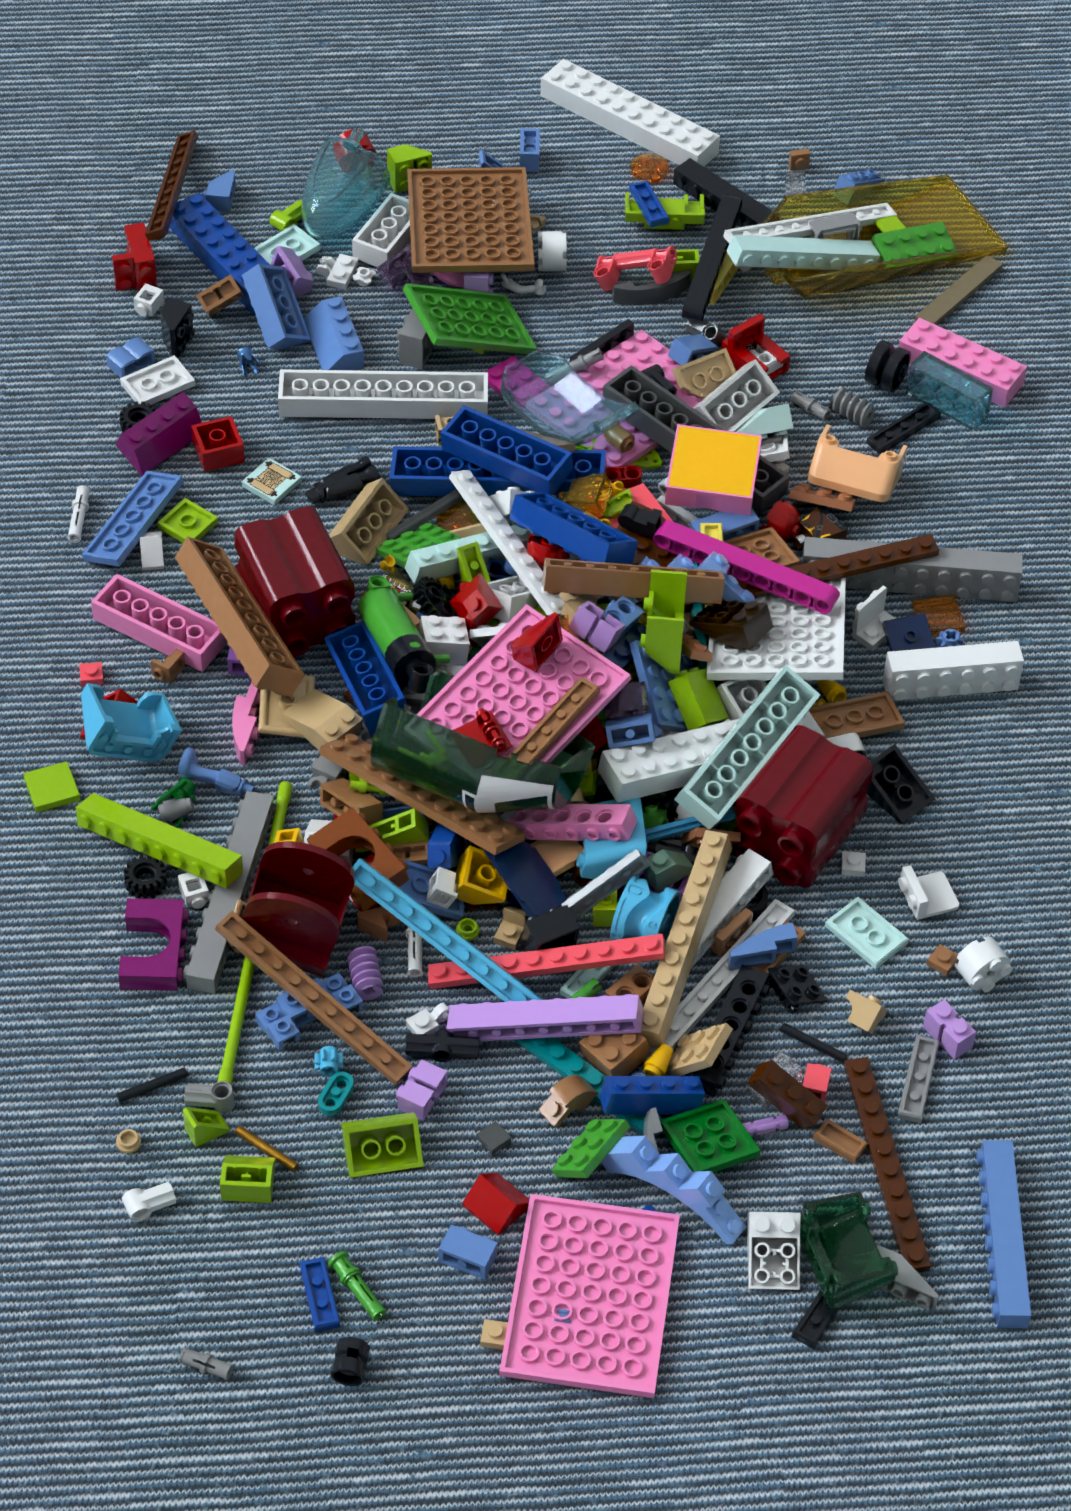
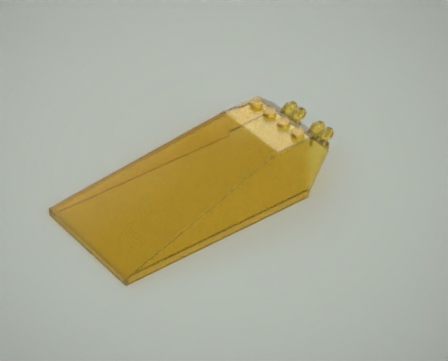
M948 174L786 195L783 201L763 222L769 223L888 203L906 228L943 221L957 250L884 262L879 258L877 263L842 267L841 270L769 267L765 269L766 276L771 277V282L774 285H779L786 281L803 298L844 292L981 259L986 255L994 256L1006 253L1008 246ZM875 224L862 226L858 240L871 241L873 243V235L883 232ZM847 232L826 235L824 239L845 240Z

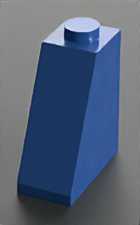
M437 823L427 844L428 868H453L458 865V859L464 852V837Z

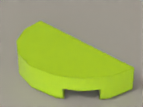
M629 488L608 499L602 517L607 519L619 517L624 506L632 502V493Z

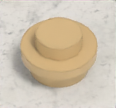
M132 1129L123 1130L116 1139L117 1148L123 1153L137 1151L141 1146L140 1135Z

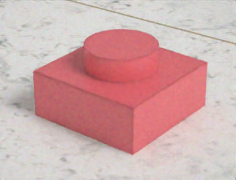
M102 662L79 664L81 687L86 686L87 683L104 685Z

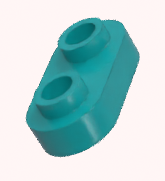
M343 1071L336 1072L328 1080L318 1097V1108L322 1114L334 1116L341 1112L354 1089V1080L349 1073Z

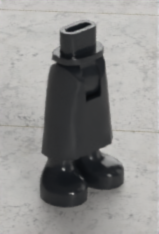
M363 456L352 466L347 464L322 478L319 482L312 485V489L305 491V494L311 504L319 501L325 503V500L329 502L362 491L364 488L363 483H371L378 480L380 475L375 465H372L369 457Z

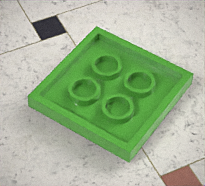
M425 523L415 531L404 532L401 534V537L395 540L384 541L383 545L376 547L378 556L384 559L387 555H392L395 558V564L405 569L410 551L461 539V537L432 523Z

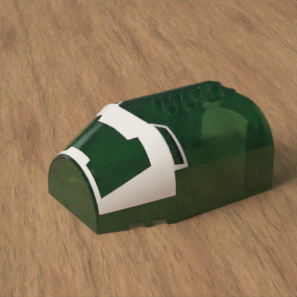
M440 669L430 675L420 711L455 675ZM392 697L383 703L371 746L370 760L372 766L380 771L477 813L561 809L573 797L588 769L596 744L578 734L551 763L533 759L531 765L517 761L518 754L511 753L510 758L497 755L498 748L488 746L411 713V706L405 704L403 709L397 707V698Z

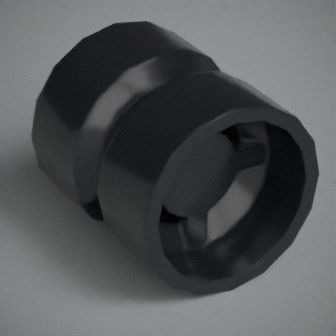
M354 1337L339 1339L335 1351L336 1359L332 1365L331 1378L345 1386L361 1385L365 1378L370 1345L364 1340Z

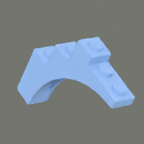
M715 551L697 568L694 567L691 559L686 556L683 557L681 554L667 566L672 568L722 571L725 578L722 599L726 601L738 600L739 602L755 601L753 594L748 590L742 589L735 577L726 574L730 565L722 554H717ZM647 556L638 564L659 566L655 560L649 559ZM609 596V597H608V599H609L610 601H612V600L617 601V600H618V599L614 598L613 596ZM627 597L634 604L639 602L636 598Z
M646 1135L622 1137L601 1161V1164L608 1173H619L639 1178L673 1195L709 1224L725 1244H733L746 1228V1225L722 1195L725 1188L712 1171L692 1172L679 1153L659 1154Z

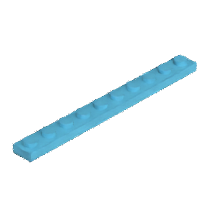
M359 858L352 868L356 873L355 886L504 1002L529 1001L532 999L543 1000L362 858Z

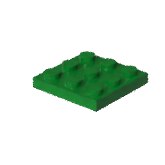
M725 1099L660 1120L663 1134L692 1172L712 1171L714 1173L760 1157L761 1150Z

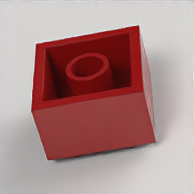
M232 416L191 425L192 443L204 472L245 462L244 444Z

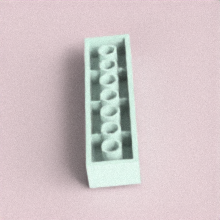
M785 665L773 677L674 800L710 830L720 821L821 694Z

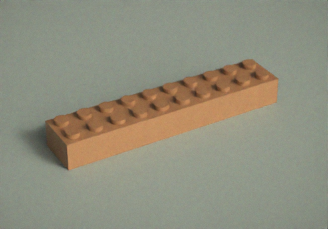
M187 537L176 554L175 559L179 563L180 569L187 576L188 582L196 590L195 593L201 598L203 606L211 614L212 620L218 625L219 631L228 641L227 644L235 652L236 658L244 667V671L250 676L253 685L260 690L267 689L278 695L292 696L305 674L222 547Z

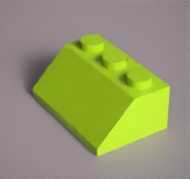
M414 1112L341 1123L343 1145L350 1178L424 1167L418 1118Z

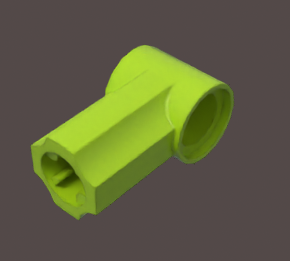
M300 199L283 211L275 210L270 216L269 223L276 229L283 231L293 224L296 225L298 221L307 216L309 208Z

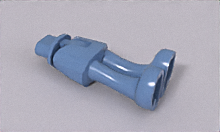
M187 747L184 751L178 767L180 777L214 784L217 791L230 795L243 796L246 794V791L256 792L255 787L248 784L247 779L244 778L242 780L239 775L223 768L221 771L204 768L198 765L199 760L194 749Z

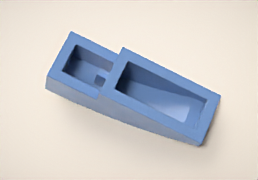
M793 922L764 930L739 944L729 954V971L740 969L742 964L754 967L775 963L777 954L795 952L798 937Z

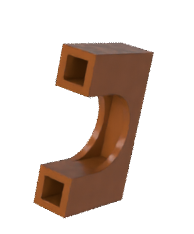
M353 807L307 838L308 844L323 848L338 856L354 848L370 850L375 854L371 866L398 887L409 880L407 874L409 868L402 858L397 859L392 846L388 842L384 844L378 830L375 827L371 829L364 814H358ZM354 885L350 897L363 912L377 903Z

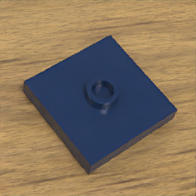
M925 613L886 620L882 623L890 651L936 648Z

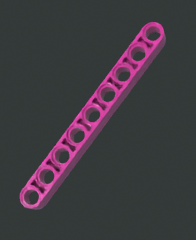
M670 520L663 521L653 536V542L657 547L676 555L686 556L698 564H701L713 551L717 554H722L730 565L726 572L727 575H732L740 581L822 614L830 613L840 597L838 589L828 583Z

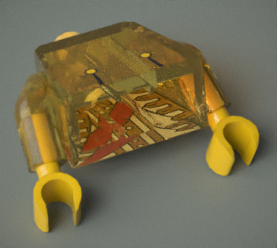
M606 473L591 474L574 479L569 491L560 492L558 499L598 519V517H603L610 495L615 496L623 492L624 484L621 481L611 483ZM609 519L600 520L606 523L607 525L611 526V522Z

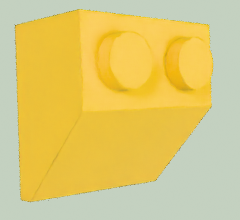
M470 845L458 859L455 883H457L456 893H458L456 899L472 905L503 903L506 899L508 888L485 852Z

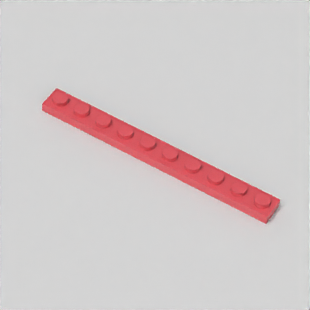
M663 934L489 956V958L515 978L665 959V939ZM453 961L428 965V985L430 989L480 983Z

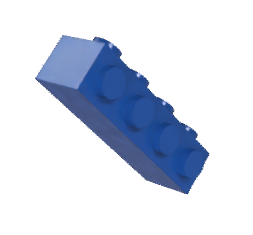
M606 1076L600 1100L605 1115H646L651 1108L655 1107L658 1115H677L701 1107L705 1091L699 1076Z

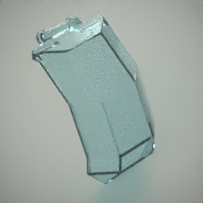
M535 350L526 357L504 367L500 395L515 413L538 433L545 436L573 442L575 445L585 444L618 426L640 409L636 402L626 404L605 398L579 376L567 360L561 356Z

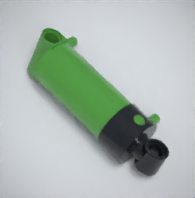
M379 575L371 576L368 580L367 591L359 601L358 612L382 652L385 662L396 681L403 686H408L415 693H427L430 690L436 664L449 663L450 656L448 654L433 655L425 640L420 636L401 603L402 601H412L413 593H398L396 589H391V585L385 577Z

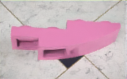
M251 681L246 697L237 695L233 708L234 747L241 765H245L248 757H252L254 740H258L260 736L257 726L258 704L260 705L261 690L253 685V681Z

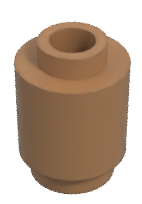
M612 423L604 431L606 441L619 452L625 453L634 447L635 437L619 424Z

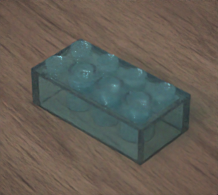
M923 351L910 364L906 389L907 395L922 403L929 402L943 415L972 431H975L988 418L993 392L992 387L926 351Z

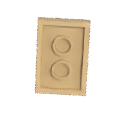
M724 1023L718 1026L714 1025L705 1030H698L692 1034L683 1035L677 1042L678 1047L672 1054L665 1075L681 1076L711 1067L733 1028Z

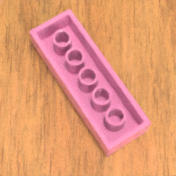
M918 318L899 341L898 347L911 352L910 365L1004 408L1025 381L1026 365L922 318Z
M118 574L91 601L94 620L168 656L178 649L184 652L185 664L201 672L206 669L227 645L226 638L212 619Z

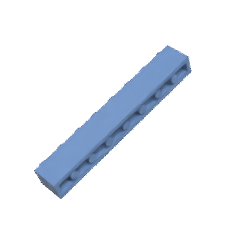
M983 1140L981 1150H977L976 1160L977 1165H981L982 1170L979 1171L978 1180L979 1186H983L984 1190L981 1193V1207L985 1208L986 1214H983V1229L988 1231V1236H985V1250L990 1251V1258L987 1259V1272L992 1273V1280L989 1282L990 1296H994L995 1302L992 1303L991 1314L992 1318H996L997 1328L1028 1329L1031 1319V1308L1013 1140Z

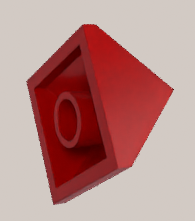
M486 1173L479 1175L464 1199L462 1206L499 1236L528 1210L529 1198L499 1173Z

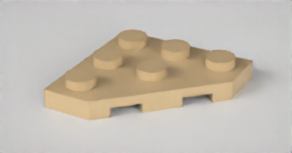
M724 348L672 369V372L681 390L703 400L732 376L736 370L727 349Z

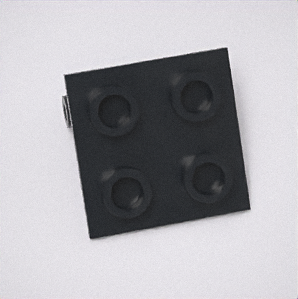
M805 965L771 967L767 969L770 973L768 983L772 986L776 995L779 996V1000L783 1001L782 1003L788 1012L792 1014L798 1012L800 1004L827 1002L826 997Z

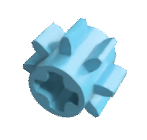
M333 1046L322 1047L320 1053L314 1054L315 1070H320L323 1076L330 1077L338 1072V1069H343V1052L338 1053V1049Z

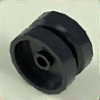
M882 340L875 347L868 361L864 377L865 382L875 386L881 383L882 389L894 393L901 385L907 373L911 352L901 347L895 350L893 344Z

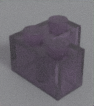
M409 245L376 268L379 276L390 291L406 279L410 284L427 286L434 284L430 273H412L411 247Z

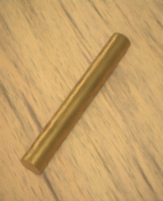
M241 1125L235 1130L236 1135L268 1156L276 1158L277 1162L292 1172L298 1169L299 1163Z

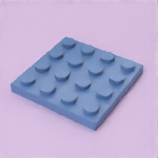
M635 640L630 643L647 711L652 713L654 724L664 730L675 732L688 731L668 684L669 681L675 679V674H670L644 652L645 648L640 647L641 641ZM681 652L680 672L693 669V659L688 658Z

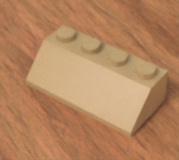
M380 478L366 484L329 535L340 556L366 566L377 554L376 547L383 545L382 543L388 539L386 533L399 524L409 508L386 481Z

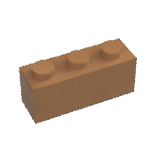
M341 778L321 783L320 805L337 816L342 815L353 807L358 814H364L369 822L368 826L382 821L383 803L367 792L358 793V790H351L350 781Z

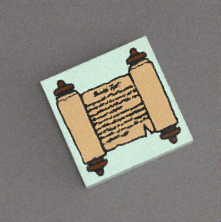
M268 458L242 481V487L275 506L302 482V476Z

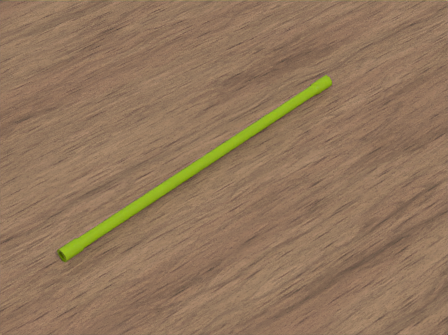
M287 781L279 784L276 798L277 804L268 846L274 843L277 830H283L286 812L293 785ZM246 956L242 966L222 1067L217 1082L225 1081L231 1085L255 964Z

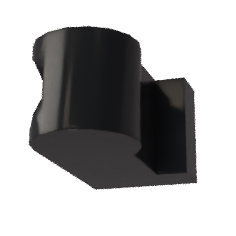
M626 504L618 517V523L624 529L653 539V536L661 526L662 511L654 508L651 512L640 509L634 504Z

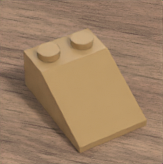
M316 689L311 690L281 713V716L318 750H320V746L340 739L346 734L351 733L357 736L361 734L363 718L347 704Z

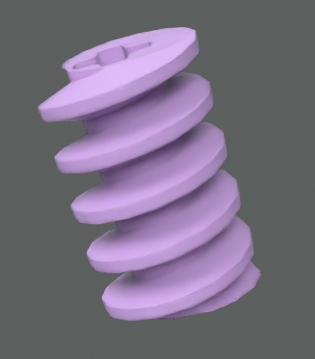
M372 946L358 947L351 951L347 958L352 986L362 1000H372L383 993L381 988L383 981L379 971L380 966L376 956L377 952Z

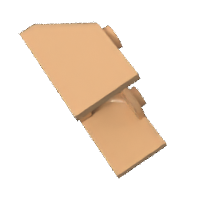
M827 424L818 439L808 473V481L814 485L877 502L888 501L902 475L908 446L903 445L899 454L893 451H885L878 458L840 448L839 440L829 434L831 425Z

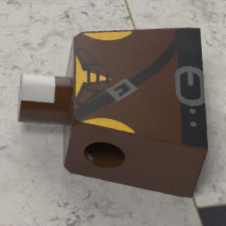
M820 505L800 520L798 526L801 527V530L797 537L793 539V543L797 549H802L805 537L846 540L848 529L831 512Z

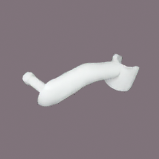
M505 273L500 275L504 280L502 286L515 293L526 294L535 292L537 295H543L546 292V286L543 285L542 279H537L534 285L522 286L515 283L511 278H506Z

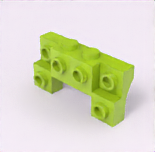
M625 192V222L644 223V229L684 230V224H704V194H700L699 201H688V194H684V199L658 198L669 217V224L650 228L635 200L629 199V192Z

